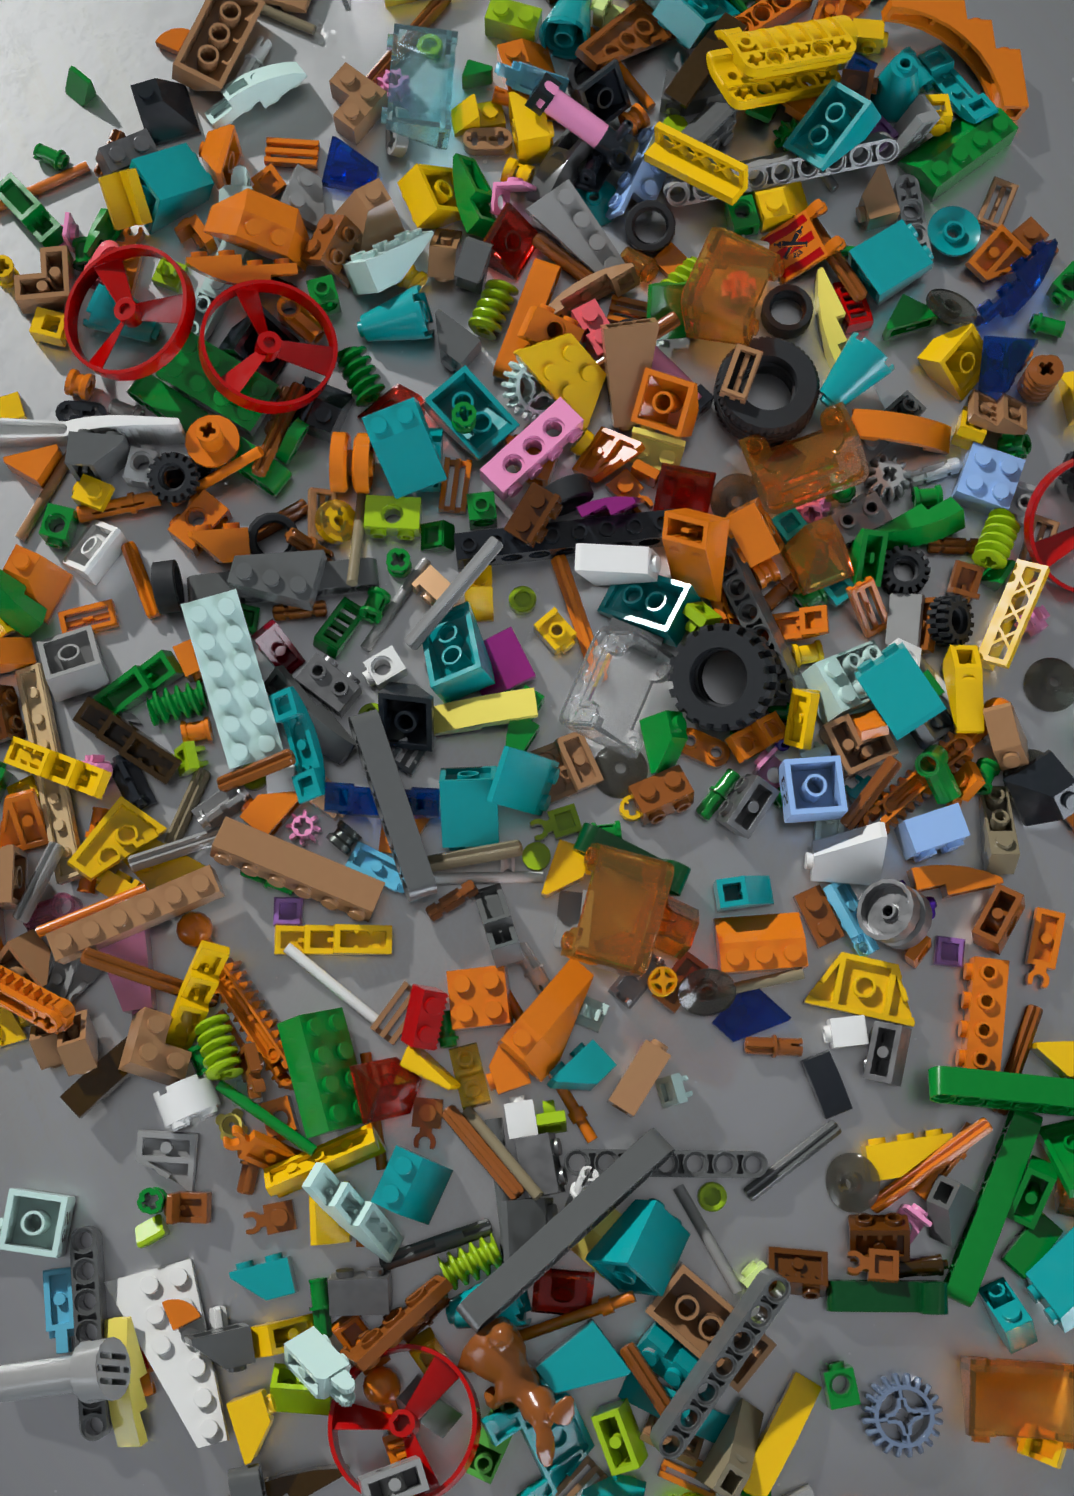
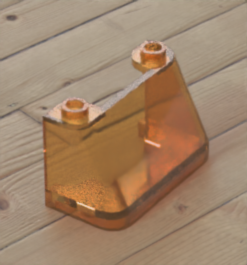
M712 227L681 296V310L687 338L735 345L739 343L749 346L753 336H756L759 331V319H756L755 309L768 280L775 282L784 273L785 263L781 260L780 255L726 228Z
M843 402L832 405L821 413V430L770 448L766 438L759 435H751L738 440L765 512L779 514L859 485L867 479L869 467L861 439Z
M592 843L584 857L587 869L592 872L578 926L566 931L562 936L561 956L622 976H643L652 958L674 876V866L660 859L600 843Z
M978 1356L960 1357L965 1434L971 1436V1441L990 1443V1437L996 1436L1047 1439L1063 1442V1448L1074 1449V1364Z

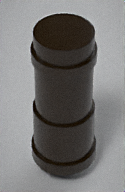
M941 1254L910 1258V1262L899 1261V1279L913 1276H943L944 1269H948L947 1259L942 1260Z

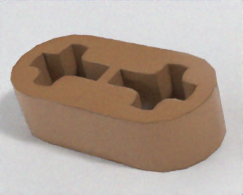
M502 127L470 128L465 131L462 138L465 152L472 156L506 155L511 151L513 145L511 132ZM472 138H477L476 146H472ZM498 138H503V145H498Z

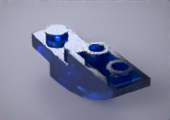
M1055 238L1046 242L1043 239L1038 241L1029 249L1031 253L1026 258L1022 256L1010 265L1012 270L1004 275L1008 282L996 291L998 295L994 299H987L977 306L976 310L978 312L971 317L976 326L988 324L998 314L1002 318L1013 316L1028 302L1044 280L1051 266L1058 245Z

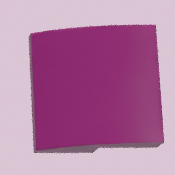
M614 496L587 502L578 506L577 509L581 517H593L607 509L611 515H622L645 502L643 498Z
M512 627L484 640L491 661L495 684L479 690L481 696L511 691V689L536 678Z

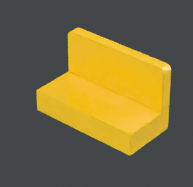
M136 168L125 169L98 178L114 230L119 231L135 225H145L153 222Z
M792 688L783 744L799 749L811 750L820 691Z

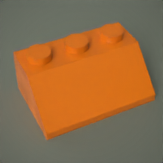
M799 912L713 919L718 976L787 971L801 967L804 970L808 967L806 937Z

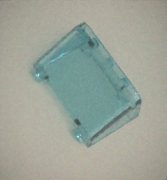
M394 23L393 34H388L387 50L392 51L387 107H382L381 123L386 124V130L436 149L447 150L451 131V102L458 31Z

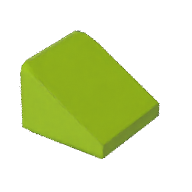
M157 1214L135 1228L138 1248H145L169 1235L170 1230L161 1214Z

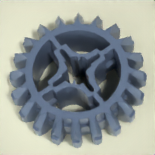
M893 1372L891 1375L892 1383L885 1376H882L880 1380L883 1387L880 1388L877 1384L872 1383L871 1387L876 1391L875 1395L872 1396L869 1393H865L864 1397L871 1401L870 1406L861 1405V1410L870 1413V1415L862 1417L861 1421L863 1424H872L865 1430V1433L868 1436L876 1434L872 1443L875 1446L883 1443L882 1451L888 1454L893 1447V1455L899 1458L904 1448L905 1455L911 1458L913 1447L919 1454L924 1453L921 1445L923 1442L929 1447L933 1446V1442L928 1438L930 1434L939 1437L940 1432L933 1427L934 1424H943L942 1419L935 1417V1414L943 1412V1408L938 1405L932 1406V1404L938 1401L939 1396L937 1394L928 1395L932 1386L927 1383L921 1387L922 1378L916 1376L911 1382L910 1374L905 1372L900 1382L898 1373ZM903 1390L915 1392L921 1399L923 1407L909 1406L906 1397L903 1396ZM893 1393L891 1407L879 1413L884 1399ZM900 1408L910 1412L903 1422L895 1417L897 1412L900 1413L898 1411ZM924 1416L920 1430L911 1437L913 1423L916 1420L923 1419ZM880 1423L896 1424L898 1432L901 1434V1439L888 1437Z

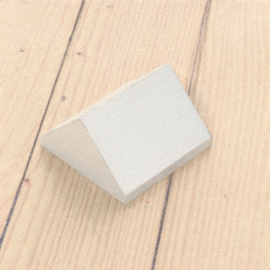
M96 519L91 522L61 562L97 586L122 553V544L128 541L120 529Z

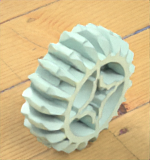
M516 357L518 364L514 361L508 363L512 372L504 371L503 373L505 377H509L508 382L501 383L502 387L508 388V391L504 392L502 396L503 398H511L507 403V407H516L514 410L515 416L522 415L524 421H529L531 418L534 421L555 400L542 385V391L535 390L534 381H537L536 378L527 371V368ZM521 380L524 382L525 390L522 396L520 392ZM539 397L549 400L546 405L540 408L530 407L532 401L536 402Z

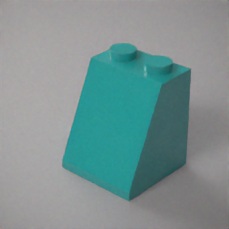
M187 143L131 159L129 169L136 168L153 221L144 225L149 234L156 233L209 200L214 186L212 176L206 172L199 162L198 156L192 152Z
M903 219L852 248L848 253L849 265L877 306H880L927 273L933 266L932 259H934L932 252L926 245L921 246L916 239L919 237L917 231L911 223L906 225Z
M903 642L899 645L893 643L882 650V656L874 661L872 659L866 660L857 667L859 671L855 673L858 682L897 740L947 709Z
M497 766L441 768L439 789L442 848L456 851L466 849V847L499 843L498 804L486 801Z
M396 1145L370 1202L398 1215L429 1225L453 1170L407 1148Z
M649 1198V1200L635 1199L587 1254L585 1260L619 1292L633 1290L634 1294L663 1296L690 1237V1233L682 1226L680 1219L672 1216L665 1209V1205L661 1201L654 1198Z
M1074 1227L1026 1273L1029 1284L1026 1290L1035 1303L1040 1302L1045 1309L1043 1311L1049 1322L1053 1326L1058 1324L1064 1333L1074 1328Z
M593 1318L587 1320L535 1362L536 1372L541 1385L551 1388L554 1394L624 1377L631 1373L624 1359Z

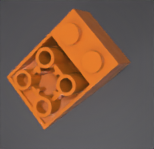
M688 508L665 511L662 541L672 579L691 584L699 597L719 602L721 600L730 519Z

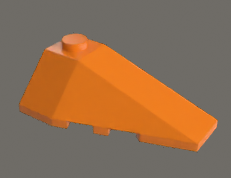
M573 956L497 1042L504 1051L540 1083L560 1061L594 977Z

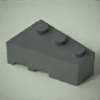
M324 550L234 556L227 584L231 590L236 589L239 594L312 611L327 558Z

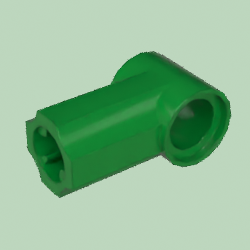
M934 744L928 746L917 756L914 765L918 774L925 777L937 804L943 805L960 797L962 793L947 763L949 758L947 751L942 746ZM927 756L934 759L936 765H932L928 761Z

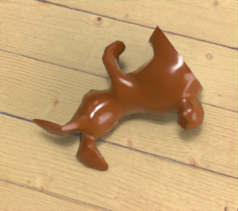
M506 1317L496 1318L469 1340L462 1351L458 1367L468 1373L474 1372L494 1384V1387L490 1386L484 1393L486 1405L493 1411L503 1404L511 1402L519 1408L523 1419L530 1423L536 1432V1454L544 1467H549L553 1463L555 1453L554 1436L551 1430L553 1423L558 1425H569L575 1414L574 1398L572 1396H565L558 1403L555 1402L553 1391L548 1386L541 1385L536 1369L528 1363L526 1345L518 1329Z

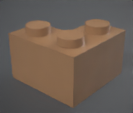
M345 62L329 80L332 98L342 104L333 114L336 131L357 146L389 109L386 90Z
M67 245L40 248L41 273L14 275L15 301L23 314L35 313L37 307L53 311L65 310L69 293L75 283L74 259Z
M849 713L824 724L819 730L821 739L824 744H827L831 756L840 755L844 781L883 764L888 756L895 758L899 753L890 733L889 735L861 741Z
M148 1007L142 1008L133 1015L118 1070L168 1086L185 1079L192 1052L165 1043L172 1018L171 1015Z
M87 1009L76 1012L73 1017L74 1025L67 1031L59 1034L48 1033L36 1025L31 1026L29 1042L41 1070L50 1067L57 1068L64 1064L68 1076H72L75 1074H86L92 1069L97 1068L99 1037Z

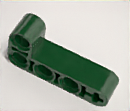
M590 823L583 824L573 847V850L580 855L650 890L667 896L681 895L691 871L688 866L670 859H661Z
M832 1279L828 1280L826 1290V1311L917 1312L927 1315H947V1283L937 1280H899L898 1283Z

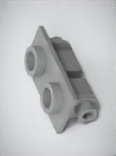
M244 785L228 792L219 790L191 811L200 825L207 831L221 825L225 816L230 818L238 813L245 802L252 797Z

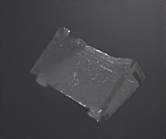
M636 626L602 627L594 635L560 712V723L566 728L624 757L637 758L643 747V736L634 730L653 683H663L668 680V673H673L674 666L669 665L671 657L675 656Z

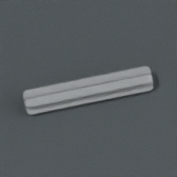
M52 841L48 843L13 913V917L23 923L29 922L65 850L62 845Z

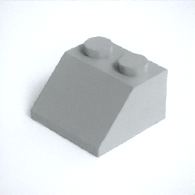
M91 625L37 642L45 678L56 702L110 684Z

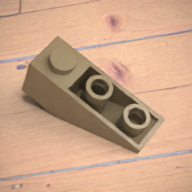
M993 786L990 794H979L981 853L984 869L992 874H1014L1020 857V850L1009 793L1006 786Z
M740 1398L696 1474L695 1479L720 1496H739L751 1474L764 1413L745 1399Z

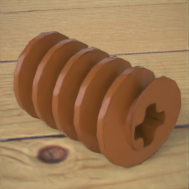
M1039 355L1033 358L1017 383L1019 395L1031 403L1047 400L1064 373L1062 361L1055 355Z

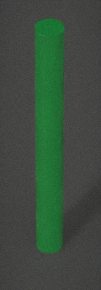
M221 1080L216 1086L215 1090L308 1155L312 1156L317 1150V1145L224 1080Z

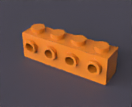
M974 956L969 959L968 963L964 964L963 979L967 980L966 991L962 992L960 1006L964 1009V1019L960 1020L958 1026V1037L962 1038L961 1049H957L955 1064L960 1068L999 1072L1001 1070L1010 962L1008 960Z

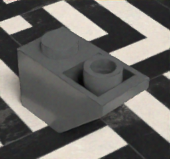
M938 1174L926 1200L928 1220L933 1223L929 1227L930 1238L956 1249L980 1195L962 1183Z

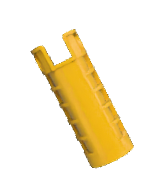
M846 15L814 19L801 23L796 22L789 25H778L754 31H742L740 27L714 31L715 35L719 40H723L728 48L707 52V67L713 81L727 103L737 110H747L820 96L832 79L839 83L841 82V75L838 70H843L847 61L853 57L859 34L852 19ZM802 82H807L812 86H806ZM757 90L765 91L768 94H761Z

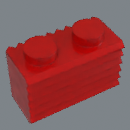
M412 985L401 1036L402 1042L414 1048L433 1051L438 1049L436 1044L439 1043L437 1040L440 1037L438 1033L441 1032V1021L444 1020L442 1016L445 1014L443 1010L446 1009V998L449 997L447 993L436 987Z

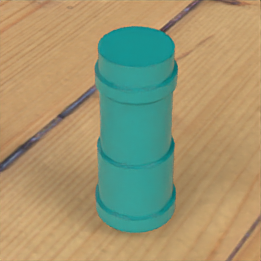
M911 47L904 48L899 54H909L917 61L919 92L930 93L934 89L933 85L936 80L931 76L926 67L923 66L916 52Z

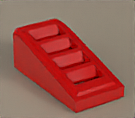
M842 282L832 283L846 312L842 322L845 334L870 329L874 320L866 298L859 302L854 300L845 301L844 298L851 296L848 292H841L840 289L845 288ZM859 305V308L848 310L847 308L849 306ZM861 313V317L851 318L850 316Z

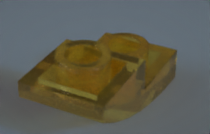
M477 1042L448 1049L455 1079L461 1083L458 1092L463 1110L469 1106L474 1108L490 1104L491 1100Z

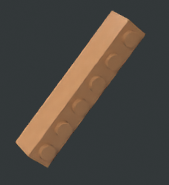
M225 816L211 846L210 856L219 864L235 866L251 877L259 876L266 879L274 887L288 888L301 898H312L321 902V905L327 909H338L347 913L350 918L356 921H370L385 885L383 881Z
M209 864L45 935L55 961L64 965L81 958L83 950L88 947L100 950L225 896L215 869Z

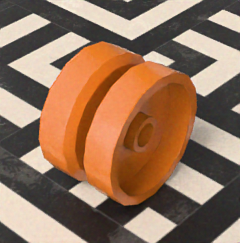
M333 432L329 454V483L331 492H347L352 476L354 491L356 493L370 494L375 472V451L368 434L357 433L352 450L351 437L348 432Z

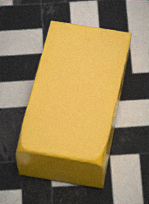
M407 1046L400 1062L401 1067L447 1090L460 1088L461 1083L426 1050Z

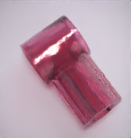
M64 892L58 893L53 898L38 903L29 922L23 923L27 931L31 929L36 931L35 927L82 909L83 904L76 896ZM66 900H70L71 909L66 914H63L62 904Z

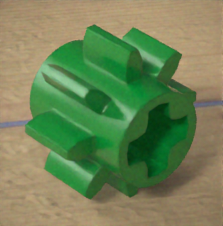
M794 118L791 122H784L782 120L778 130H773V133L778 138L774 141V144L777 148L782 147L783 152L789 151L783 147V144L787 140L786 137H789L797 126Z
M1002 434V437L997 442L998 451L1021 459L1027 458V454L1031 452L1032 448L1031 439L1028 434Z

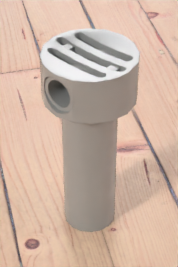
M109 1337L80 1342L74 1349L73 1354L69 1356L0 1365V1402L75 1393L78 1399L86 1404L120 1399L127 1391L130 1382L131 1366L127 1349L120 1339Z

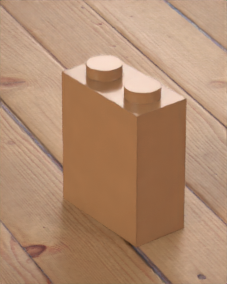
M654 1038L651 1042L646 1039L608 1098L607 1103L629 1117H634L671 1057L666 1052L668 1047Z

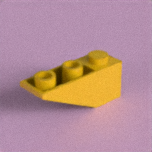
M950 645L941 667L955 732L983 734L985 731L983 670L978 646Z
M943 1128L925 1130L926 1136L915 1138L914 1132L896 1135L897 1141L886 1142L885 1137L867 1139L868 1145L860 1146L867 1182L902 1177L953 1138L952 1133L943 1134Z

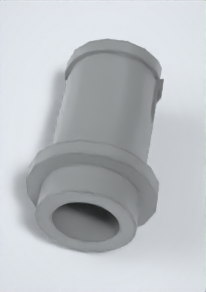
M115 398L109 404L108 414L145 416V410L140 405L133 406Z

